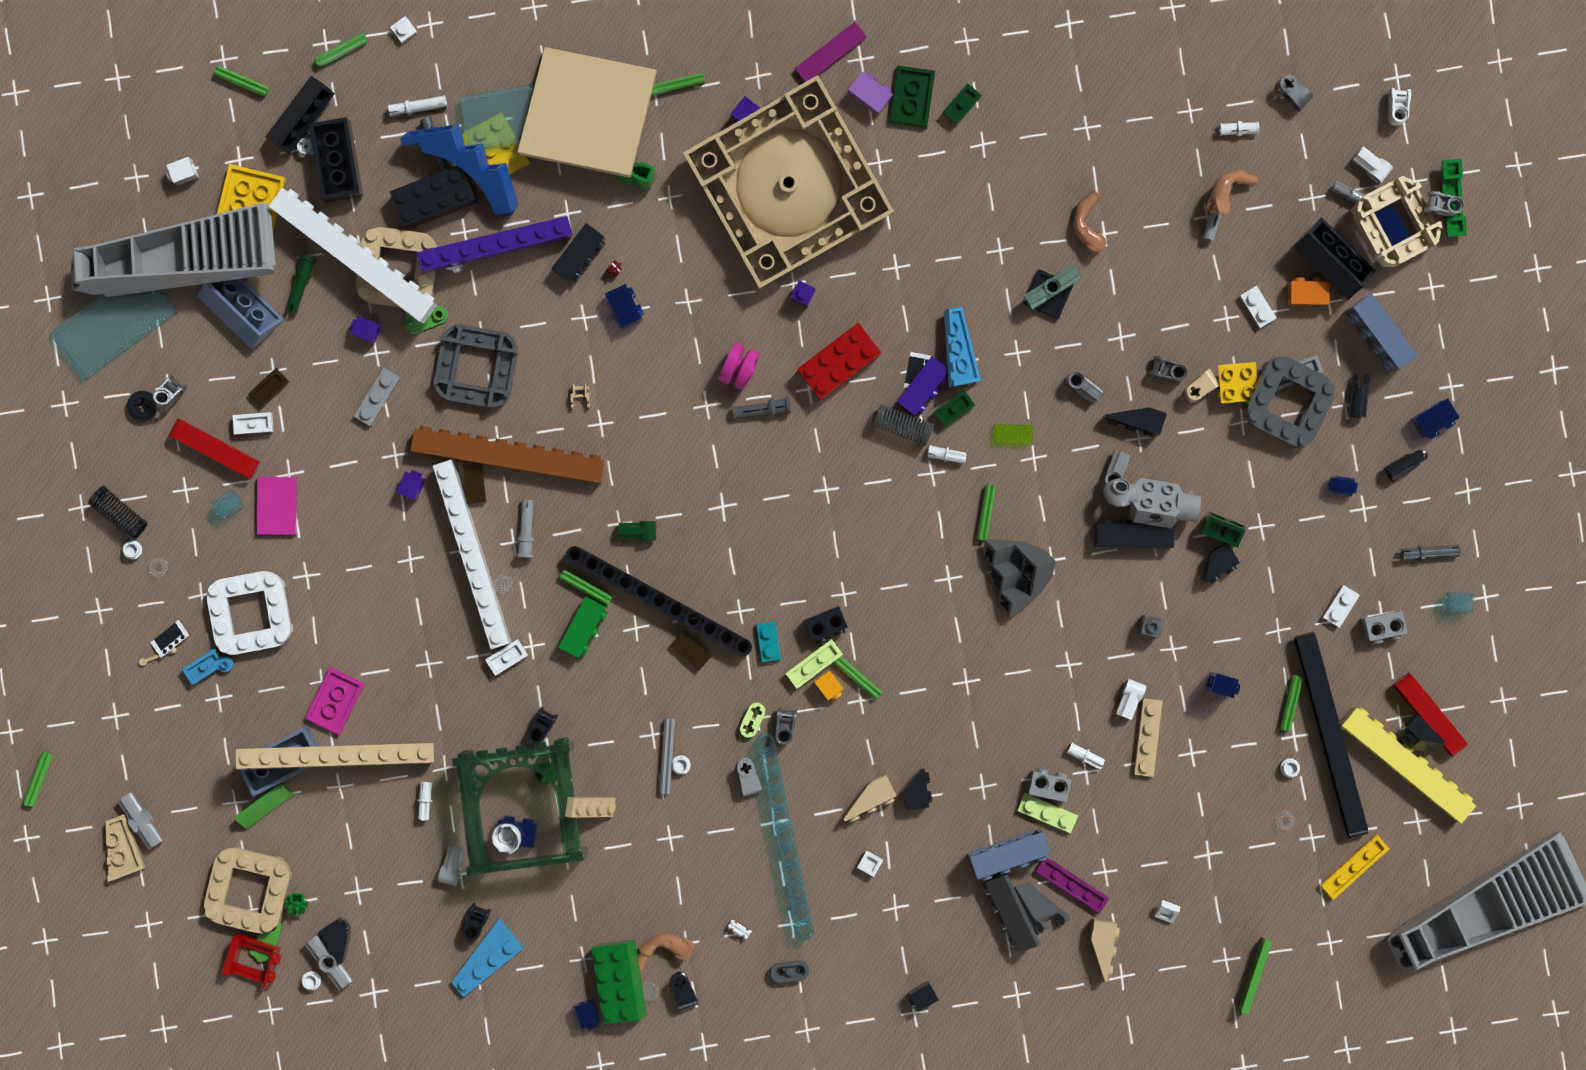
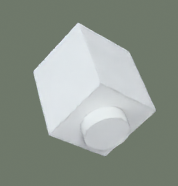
M189 157L167 164V177L170 182L173 181L177 186L199 178L193 160Z

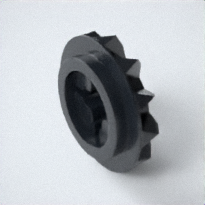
M137 391L129 397L127 410L133 419L147 421L156 415L157 411L153 408L152 393ZM144 400L145 404H147L150 407L144 408L142 414V409L138 408L135 405L142 404V401Z

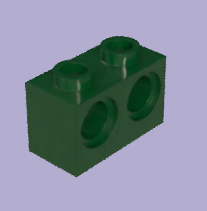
M1210 511L1202 527V534L1237 548L1246 531L1245 525Z

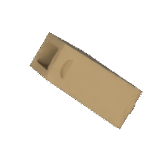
M886 774L868 782L844 815V821L849 820V822H853L860 818L859 814L865 811L869 814L877 810V805L881 803L887 805L894 801L896 794Z
M1092 918L1089 938L1102 978L1108 982V978L1112 977L1113 973L1111 960L1116 955L1114 942L1119 937L1120 928L1117 927L1116 922Z

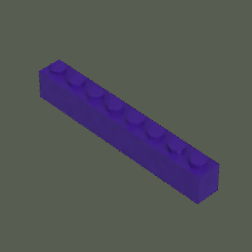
M568 216L419 251L417 252L421 272L425 274L570 239L572 231Z

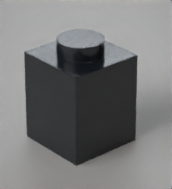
M929 981L909 991L910 997L908 1001L912 1008H917L919 1012L939 1001Z

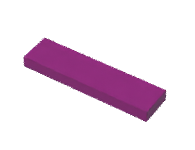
M854 22L798 65L795 71L804 82H807L825 71L865 40L867 36Z
M1050 858L1041 861L1034 871L1098 914H1100L1109 900L1108 896Z

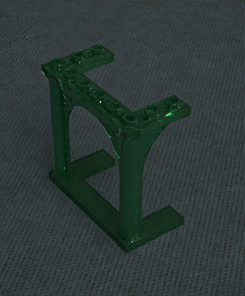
M569 737L558 738L552 745L546 746V742L535 743V747L527 748V745L515 746V750H507V747L496 748V752L488 753V750L476 751V753L473 750H465L459 752L457 757L452 759L453 767H457L469 866L466 867L467 876L583 861L587 857L588 848L581 847L577 818L565 816L568 797H574L570 766V751L575 748L574 740L569 741ZM536 756H538L535 764L528 763L529 758H531L530 760H533ZM546 756L550 757V766L547 769H541L539 767L541 759ZM512 759L516 761L515 765L510 763ZM486 762H489L492 765H495L496 762L498 764V768L492 769L491 766ZM478 765L486 767L488 770L487 777H481L477 774L476 767ZM525 767L537 771L550 782L557 798L564 853L493 862L492 859L486 860L480 799L485 785L495 774L507 768ZM555 767L556 771H553L555 777L549 776V772ZM474 778L478 781H481V785L479 787H476V782H474Z

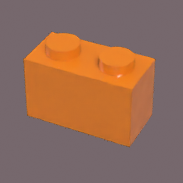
M1293 278V281L1288 283L1287 306L1326 307L1330 305V283L1324 281V278H1313V281H1305V278Z

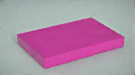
M257 477V534L296 535L297 477Z
M330 667L305 719L340 735L365 683Z

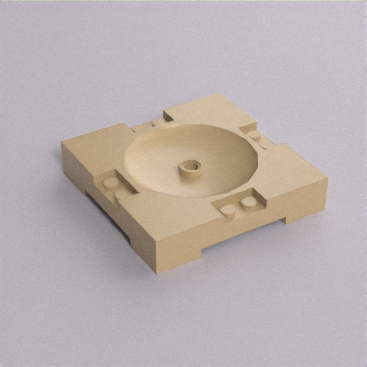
M818 75L723 131L714 134L683 152L759 288L894 213L893 208ZM787 177L794 179V186L791 188L784 186V180Z

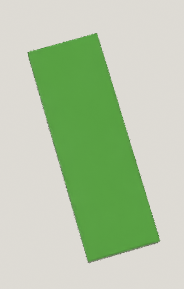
M280 783L236 815L235 819L239 824L248 829L290 798L293 793L284 784Z

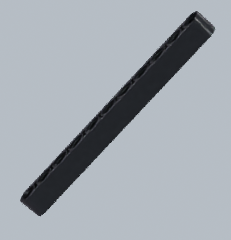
M572 546L567 550V560L741 656H746L751 652L752 643L747 638L581 547ZM574 549L580 552L578 560H573L570 556L571 551ZM591 558L597 561L595 569H589L587 566V562ZM606 568H612L614 571V576L610 579L604 576ZM623 577H628L631 580V585L628 588H624L621 585ZM641 586H645L648 590L645 597H640L637 593L638 588ZM658 595L663 596L665 599L662 606H657L654 603V599ZM675 604L679 605L682 609L678 616L673 615L671 612V607ZM690 614L698 616L697 624L692 625L688 622ZM707 623H712L715 626L714 633L708 634L705 632L704 627ZM728 632L732 635L730 643L722 641L721 636L723 633ZM740 642L748 643L749 650L747 652L739 651L738 644Z
M1314 632L1295 636L1294 641L1346 834L1349 839L1368 834V826L1316 635Z

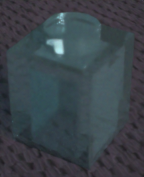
M234 490L228 491L211 502L214 506L212 508L213 512L218 518L221 517L222 519L229 518L245 507Z
M1446 592V596L1443 597L1445 611L1473 613L1474 593Z

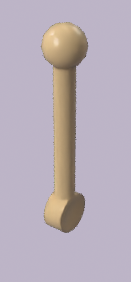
M174 647V648H173L172 650H170L167 654H169V653H172V654L176 653L177 648ZM157 654L147 659L141 658L139 664L145 666L147 662L155 660L160 656Z

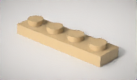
M1142 698L1134 775L1154 777L1162 700Z
M568 797L565 816L571 818L613 817L616 808V798Z

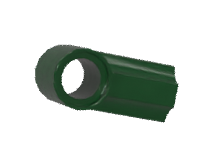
M639 521V523L619 522V539L656 541V521Z

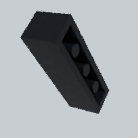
M310 76L265 137L290 154L309 129V123H313L335 93L322 82Z
M1100 520V523L1095 524V547L1174 548V526L1172 528H1165L1142 523L1131 524V520H1119V524H1112V520Z

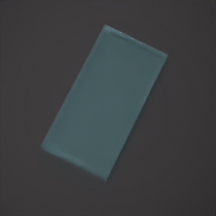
M535 84L460 96L467 145L482 143L485 150L520 144Z
M161 290L105 297L103 294L52 331L50 336L83 380H87L174 316L177 311Z

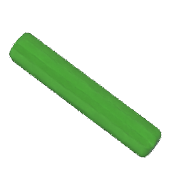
M360 33L315 57L314 61L321 68L368 42L367 38L363 33Z
M217 66L214 70L215 76L263 97L269 91L267 86L221 66Z
M698 73L654 84L651 96L704 84V74Z
M987 484L985 486L977 533L978 540L985 541L988 538L996 491L995 485Z
M567 570L562 571L560 575L561 580L603 604L609 605L612 596Z
M839 657L834 662L838 668L874 699L880 697L882 691L843 657Z
M1293 675L1291 678L1280 724L1281 730H1291L1303 681L1301 676Z
M44 751L40 755L23 804L33 807L52 759V754Z

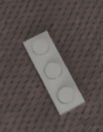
M383 368L354 417L372 426L401 377Z

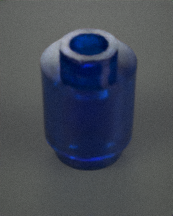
M1337 475L1330 477L1328 492L1348 497L1356 494L1358 483L1355 482V478Z

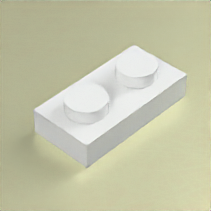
M1257 286L1239 296L1259 329L1276 319Z
M272 412L232 415L235 435L274 432Z
M1342 585L1322 618L1340 628L1360 595Z
M519 639L485 660L496 676L527 657L528 654Z

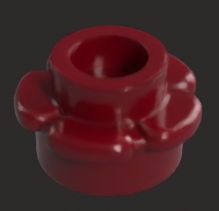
M614 260L605 270L609 274L608 277L612 275L616 277L622 270L620 267L621 262L618 263Z

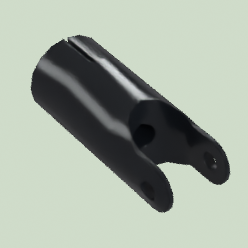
M1368 374L1365 375L1364 384L1360 390L1358 389V375H1353L1349 407L1350 417L1366 418L1370 382Z
M1417 450L1406 454L1384 467V471L1388 478L1394 482L1416 469L1421 462L1428 458V453Z

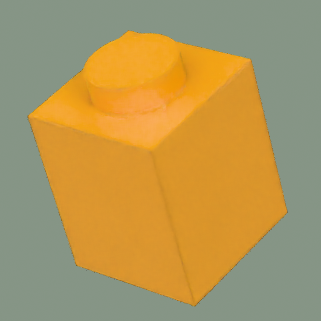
M830 670L814 681L827 700L832 698L834 701L842 695L841 690H843V687Z

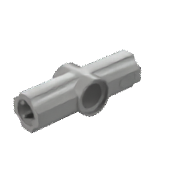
M133 792L117 801L128 817V824L135 833L139 834L148 849L164 840L153 824L154 820L151 814L141 806Z
M319 934L305 944L319 963L320 969L326 972L339 991L353 981V978L341 963L338 964ZM325 958L333 960L332 967L325 964Z

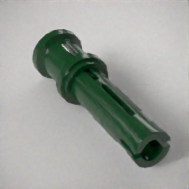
M300 255V264L298 270H295L296 280L286 311L296 314L298 313L307 280H310L312 277L311 270L313 264L317 261L304 255Z

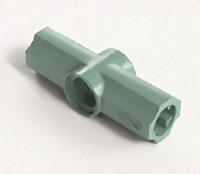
M1071 265L1023 297L1030 309L1033 310L1081 278L1077 270ZM1048 283L1056 285V292H1050L1047 289Z

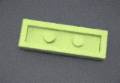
M831 639L785 674L798 689L843 654Z
M1025 792L1017 809L1019 812L1069 833L1072 832L1078 817L1074 813Z

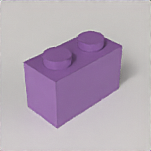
M861 72L848 89L849 95L877 116L880 115L893 96L890 93L892 90L888 86L878 84L876 78L868 72L866 74Z

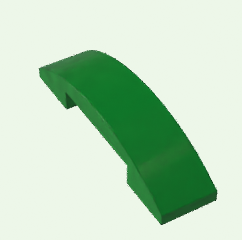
M1462 159L1442 160L1441 193L1458 196L1462 199ZM1450 203V208L1456 211V205ZM1463 210L1454 217L1443 216L1447 237L1467 236L1466 216H1464Z

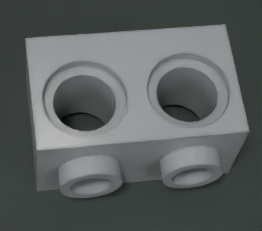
M1398 610L1361 618L1365 641H1372V644L1384 642L1383 638L1388 637L1391 640L1400 639L1402 634H1407L1403 611ZM1393 620L1398 624L1395 631L1390 629V623ZM1376 624L1379 627V632L1373 635L1371 628Z
M1037 768V771L1032 770L1028 794L1067 802L1071 779L1067 778V774L1056 772V775L1048 774L1049 770ZM1043 777L1045 779L1043 787H1036L1035 781L1037 778ZM1061 781L1064 784V788L1062 791L1057 792L1054 789V785L1056 782Z

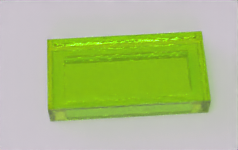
M994 424V444H1033V425Z

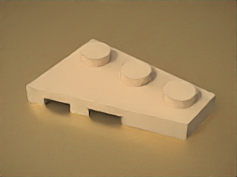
M126 814L106 821V845L108 849L107 882L144 869L145 865L131 827L128 824Z

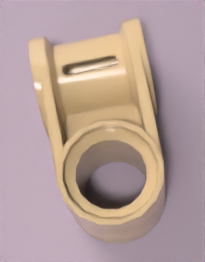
M1208 369L1184 390V398L1191 403L1198 401L1218 387L1219 380ZM1193 390H1196L1197 393L1194 396H1191L1190 393Z

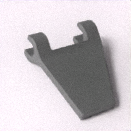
M1027 882L1014 887L1017 896L1032 919L1033 929L1037 935L1044 933L1043 930L1049 928L1048 923L1045 921L1048 918L1054 917L1058 927L1065 925L1064 922L1070 920V916L1066 912L1058 908L1031 883Z

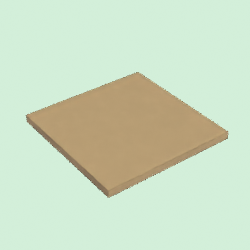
M545 47L518 155L631 178L657 70Z

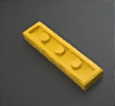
M1375 834L1319 886L1331 900H1334L1389 850V847Z

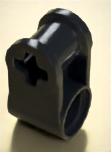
M541 706L528 731V740L532 744L542 743L555 724L558 715L545 711L544 707ZM534 730H539L542 734L539 741H535L532 738Z
M476 903L472 904L462 931L463 938L466 941L473 942L480 937L491 909L486 910L476 906ZM469 927L476 929L477 935L475 937H470L467 934Z
M681 971L674 973L671 977V987L679 1010L682 1011L698 1005L695 992L687 975ZM680 978V980H684L683 985H679V983H676V979Z

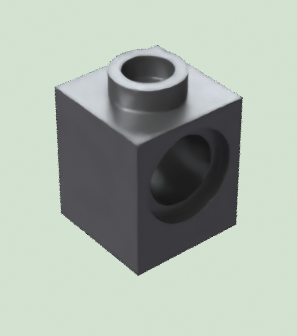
M1142 615L1138 633L1160 638L1164 619Z

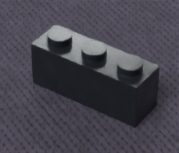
M585 223L551 269L568 283L572 284L573 281L576 283L582 276L581 271L585 266L588 268L593 262V255L596 251L600 252L606 244L604 242L606 240L605 237Z

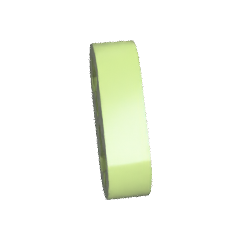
M753 703L748 708L740 727V732L743 736L749 738L757 733L765 715V707L761 703ZM759 706L762 714H758L756 718L753 719L752 716L754 712L751 711V709ZM751 720L754 722L752 725L754 731L746 734V729L743 726H748Z

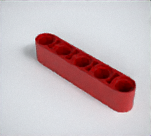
M179 418L176 419L168 434L172 438L250 479L260 463L255 458Z
M1409 672L1393 684L1394 688L1415 714L1419 715L1446 742L1442 747L1451 757H1454L1468 746L1466 740Z

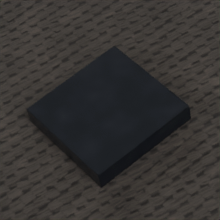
M1039 269L1029 292L1054 277V275ZM1048 283L1047 289L1050 292H1056L1057 287L1054 283ZM1073 285L1039 305L1034 310L1059 320Z

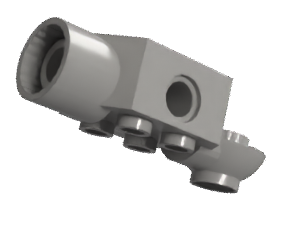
M1119 478L1109 481L1103 490L1105 499L1111 505L1124 507L1131 504L1129 509L1130 517L1136 523L1172 528L1178 520L1197 522L1199 517L1201 496L1183 493L1179 484L1140 478L1135 484H1130L1126 479Z

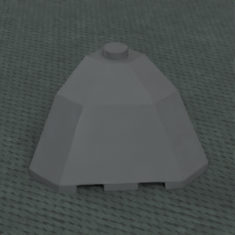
M996 539L985 540L983 558L985 562L989 563L991 573L988 574L993 588L996 587L999 594L997 599L998 605L1009 617H1013L1041 594L1053 576L1056 561L1044 549L1026 542Z

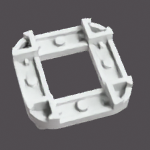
M270 571L255 572L220 579L209 586L207 593L208 609L214 641L221 652L235 655L279 647L288 641L293 632V624L291 625L284 588L286 585L277 574ZM264 591L271 628L235 635L228 598Z

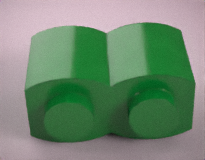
M635 161L631 178L615 175V177L623 183H633L639 189L651 190L655 180V169L649 164L637 163Z

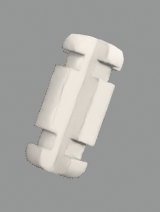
M731 920L728 924L727 929H731L734 934L739 937L742 936L744 940L749 937L750 930L747 931L738 922L735 923L734 920Z

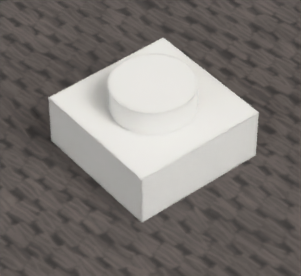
M406 16L390 27L402 44L418 33Z
M866 850L857 868L874 877L883 859Z
M1162 900L1155 912V917L1173 923L1180 912V906Z

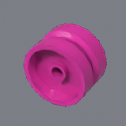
M735 342L718 380L729 384L734 375H737L734 381V388L744 391L756 369L760 353L750 349L743 359L742 356L745 348L743 345Z

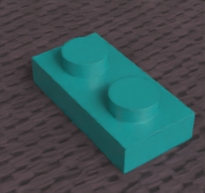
M776 621L757 624L762 662L781 660Z

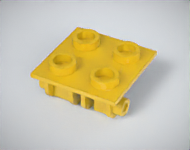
M1256 362L1218 365L1220 390H1217V396L1220 398L1221 403L1248 401L1257 383Z

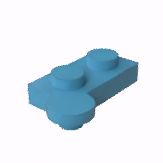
M214 648L182 670L191 685H195L218 669L222 672L231 671L234 663L229 657L222 658L217 649Z

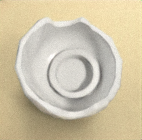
M512 824L498 825L491 836L492 843L499 852L512 854L518 850L521 843V833Z

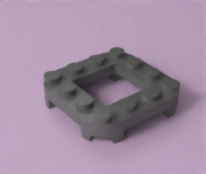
M455 324L448 328L441 336L437 369L433 379L436 391L441 397L449 401L488 408L503 406L511 395L518 357L516 341L503 331H494L463 324ZM461 345L498 351L492 388L455 382Z
M1274 357L1265 362L1261 367L1263 368L1262 373L1248 402H1245L1243 406L1245 417L1251 427L1257 428L1287 443L1289 446H1307L1315 439L1333 402L1335 385L1325 375L1289 357ZM1282 377L1311 391L1313 394L1298 426L1267 411Z

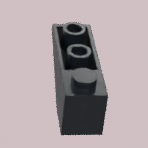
M1147 407L1106 414L1103 418L1107 419L1106 423L1118 426L1119 423L1125 425L1126 430L1136 432L1137 429L1143 431V435L1154 438V436L1161 434L1167 413Z

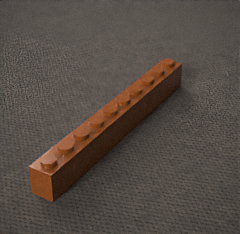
M420 426V429L414 428L411 445L412 452L602 484L605 461L601 460L602 456L590 454V458L582 457L583 453L571 451L570 455L564 454L562 449L552 448V451H546L544 446L533 445V448H528L526 443L515 442L514 445L507 444V440L496 438L495 442L488 441V437L477 435L476 439L469 438V434L458 432V435H451L449 430L439 429V432L431 431V427Z

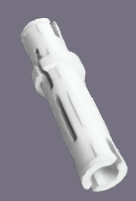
M445 95L410 102L405 100L404 103L389 104L388 109L390 117L403 114L409 116L415 112L447 108V101Z

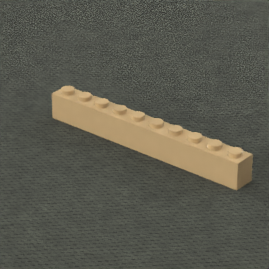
M433 743L236 749L235 763L236 770L434 763Z

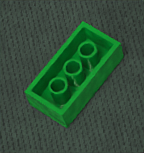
M635 939L599 943L591 947L603 1024L637 1021L647 1016Z

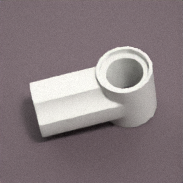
M1364 146L1352 159V161L1368 172L1367 175L1378 184H1381L1393 169L1390 163L1376 157Z
M1128 678L1123 687V696L1116 714L1132 720L1138 702L1143 698L1146 685Z

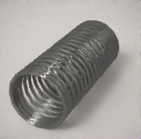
M882 404L879 406L872 425L878 429L882 425L881 430L885 427L884 431H886L888 428V433L891 430V434L894 432V435L898 431L897 436L901 433L900 437H903L905 432L904 439L907 436V440L910 438V441H912L914 437L913 442L917 439V443H919L921 438L920 445L923 446L927 445L934 427V423H928V421L925 422L921 419L918 421V417L915 419V416L912 418V415L909 416L908 414L905 417V413L902 415V411L899 413V410L896 412L892 408L889 411V407L886 409V405Z

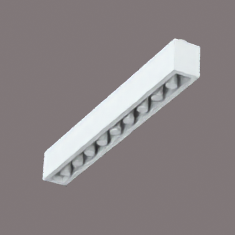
M284 188L279 191L269 205L271 209L419 322L425 323L437 307V304L433 302L435 299L427 292L421 293L418 290L420 287L410 280L409 283L403 279L404 274L397 269L392 271L388 268L389 263L381 257L379 259L373 256L375 252L367 246L362 248L358 245L359 240L351 234L346 236L342 233L344 229L337 223H334V225L329 223V217L321 211L316 213L313 210L314 206L308 201H300L298 199L299 194L292 189L287 191Z
M449 460L433 465L490 649L510 644L512 642L455 462Z

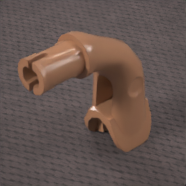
M1237 169L1220 176L1213 186L1211 197L1207 201L1206 211L1212 214L1218 212L1228 214L1230 211L1229 196L1232 184H1245L1253 187L1257 183V176L1248 174L1242 169Z
M1092 190L1082 202H1078L1073 228L1078 239L1086 246L1085 248L1089 252L1098 255L1107 244V241L1101 233L1094 232L1084 221L1091 212L1090 209L1101 198L1099 193Z
M668 933L658 934L638 949L640 971H643L649 957L653 955L657 947H664L675 953V957L681 960H688L693 953L695 945L687 938H681Z

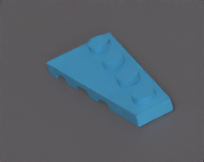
M963 307L944 310L949 388L981 381Z
M501 918L495 923L452 981V984L463 997L524 948Z

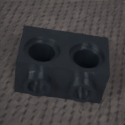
M839 606L804 620L812 642L816 641L817 644L828 640L827 636L833 633L835 636L845 633V628H848ZM834 616L839 617L841 620L840 626L836 628L830 625V619ZM815 624L823 626V632L819 635L812 632V627Z

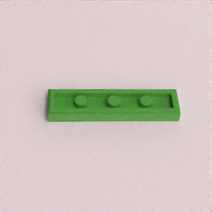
M1264 937L1261 938L1237 1009L1246 1015L1249 1014L1272 945V941Z

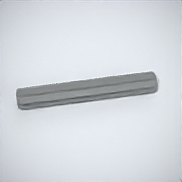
M665 718L660 794L670 793L675 719Z

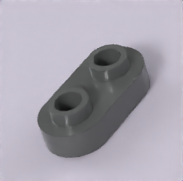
M801 960L778 962L771 968L772 979L779 983L801 981L806 979L809 974L807 963ZM802 967L803 972L797 973L796 968ZM783 969L784 973L782 975H778L777 970Z

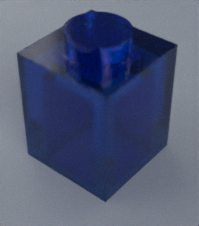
M592 998L577 1003L574 1008L581 1029L587 1028V1030L598 1027L601 1017L595 999Z

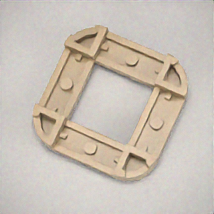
M1401 176L1361 197L1351 209L1355 223L1374 258L1382 267L1397 266L1439 243L1440 229L1443 228L1441 221L1436 223L1432 214L1424 212L1427 204L1419 191V188L1422 187L1418 181L1414 182L1409 178H1405V176ZM1400 199L1418 233L1392 246L1374 212Z
M376 227L368 230L361 242V247L367 246L375 252L373 256L377 259L380 258L381 248L419 252L438 247L436 242L425 233L385 227ZM417 257L414 283L420 287L418 290L421 293L427 292L434 296L433 289L436 271L422 274ZM357 274L356 290L363 300L373 305L401 308Z
M231 847L221 851L213 864L204 902L205 915L215 923L255 933L271 931L282 920L283 905L290 880L292 879L289 865L282 857L266 855L240 847ZM234 868L270 876L261 913L227 905L226 899Z

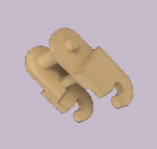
M586 383L584 386H575L573 384V387H571V390H573V394H570L571 409H574V399L578 397L587 398V407L590 408V393H587L589 386ZM584 390L585 394L576 395L575 391Z

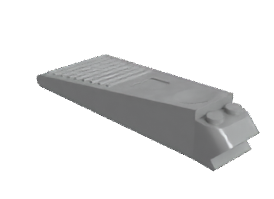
M260 203L96 245L74 248L71 261L72 289L91 295L104 294L105 297L271 275L274 273V267H276L271 209H269L267 203Z
M1558 831L1404 922V925L1400 926L1390 935L1388 944L1400 968L1404 970L1415 968V970H1418L1441 958L1586 905V883L1564 836Z

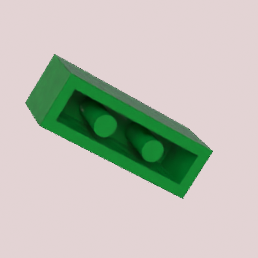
M585 596L558 648L577 658H580L581 655L585 656L590 648L587 645L590 638L594 639L599 631L596 628L599 621L603 622L608 614L605 611L607 607Z

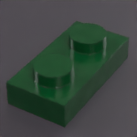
M967 83L942 114L957 126L982 95Z
M963 390L933 413L943 428H945L973 408L975 404L966 391Z

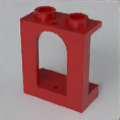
M238 933L231 939L222 974L230 976L234 973L263 983L262 988H266L275 980L276 972L274 970L281 960L282 955L279 954L281 947ZM242 946L268 954L271 959L267 971H261L237 963Z

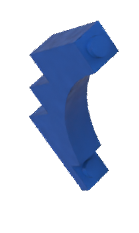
M459 124L408 131L400 138L402 145L410 144L412 147L420 144L422 153L446 159L464 170L480 186L491 204L494 215H511L519 206L507 164L489 165L482 143L465 146Z

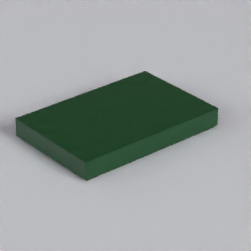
M897 65L889 123L927 128L935 77L934 70Z

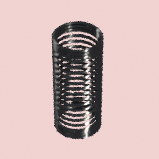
M101 486L90 497L88 504L102 514L107 521L113 523L123 534H126L130 540L136 539L145 530L148 522L139 517V514L136 515L134 510L126 506V503H123L121 499L115 497L116 495H113V492H110L107 487Z

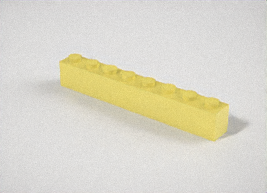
M1352 707L1341 720L1340 726L1452 819L1462 824L1476 807L1472 803L1473 798L1465 792L1461 794L1457 790L1458 786L1452 781H1445L1442 778L1443 774L1436 768L1432 770L1428 767L1427 764L1429 762L1423 757L1419 756L1417 758L1412 753L1414 750L1410 749L1405 743L1404 745L1400 744L1397 741L1399 738L1391 731L1387 733L1383 730L1384 725L1378 720L1374 719L1372 721L1367 717L1369 713L1362 707H1359V709Z

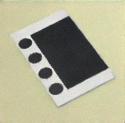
M910 352L904 388L909 387L930 359V355Z
M177 620L150 643L162 658L188 637L189 634L181 622Z

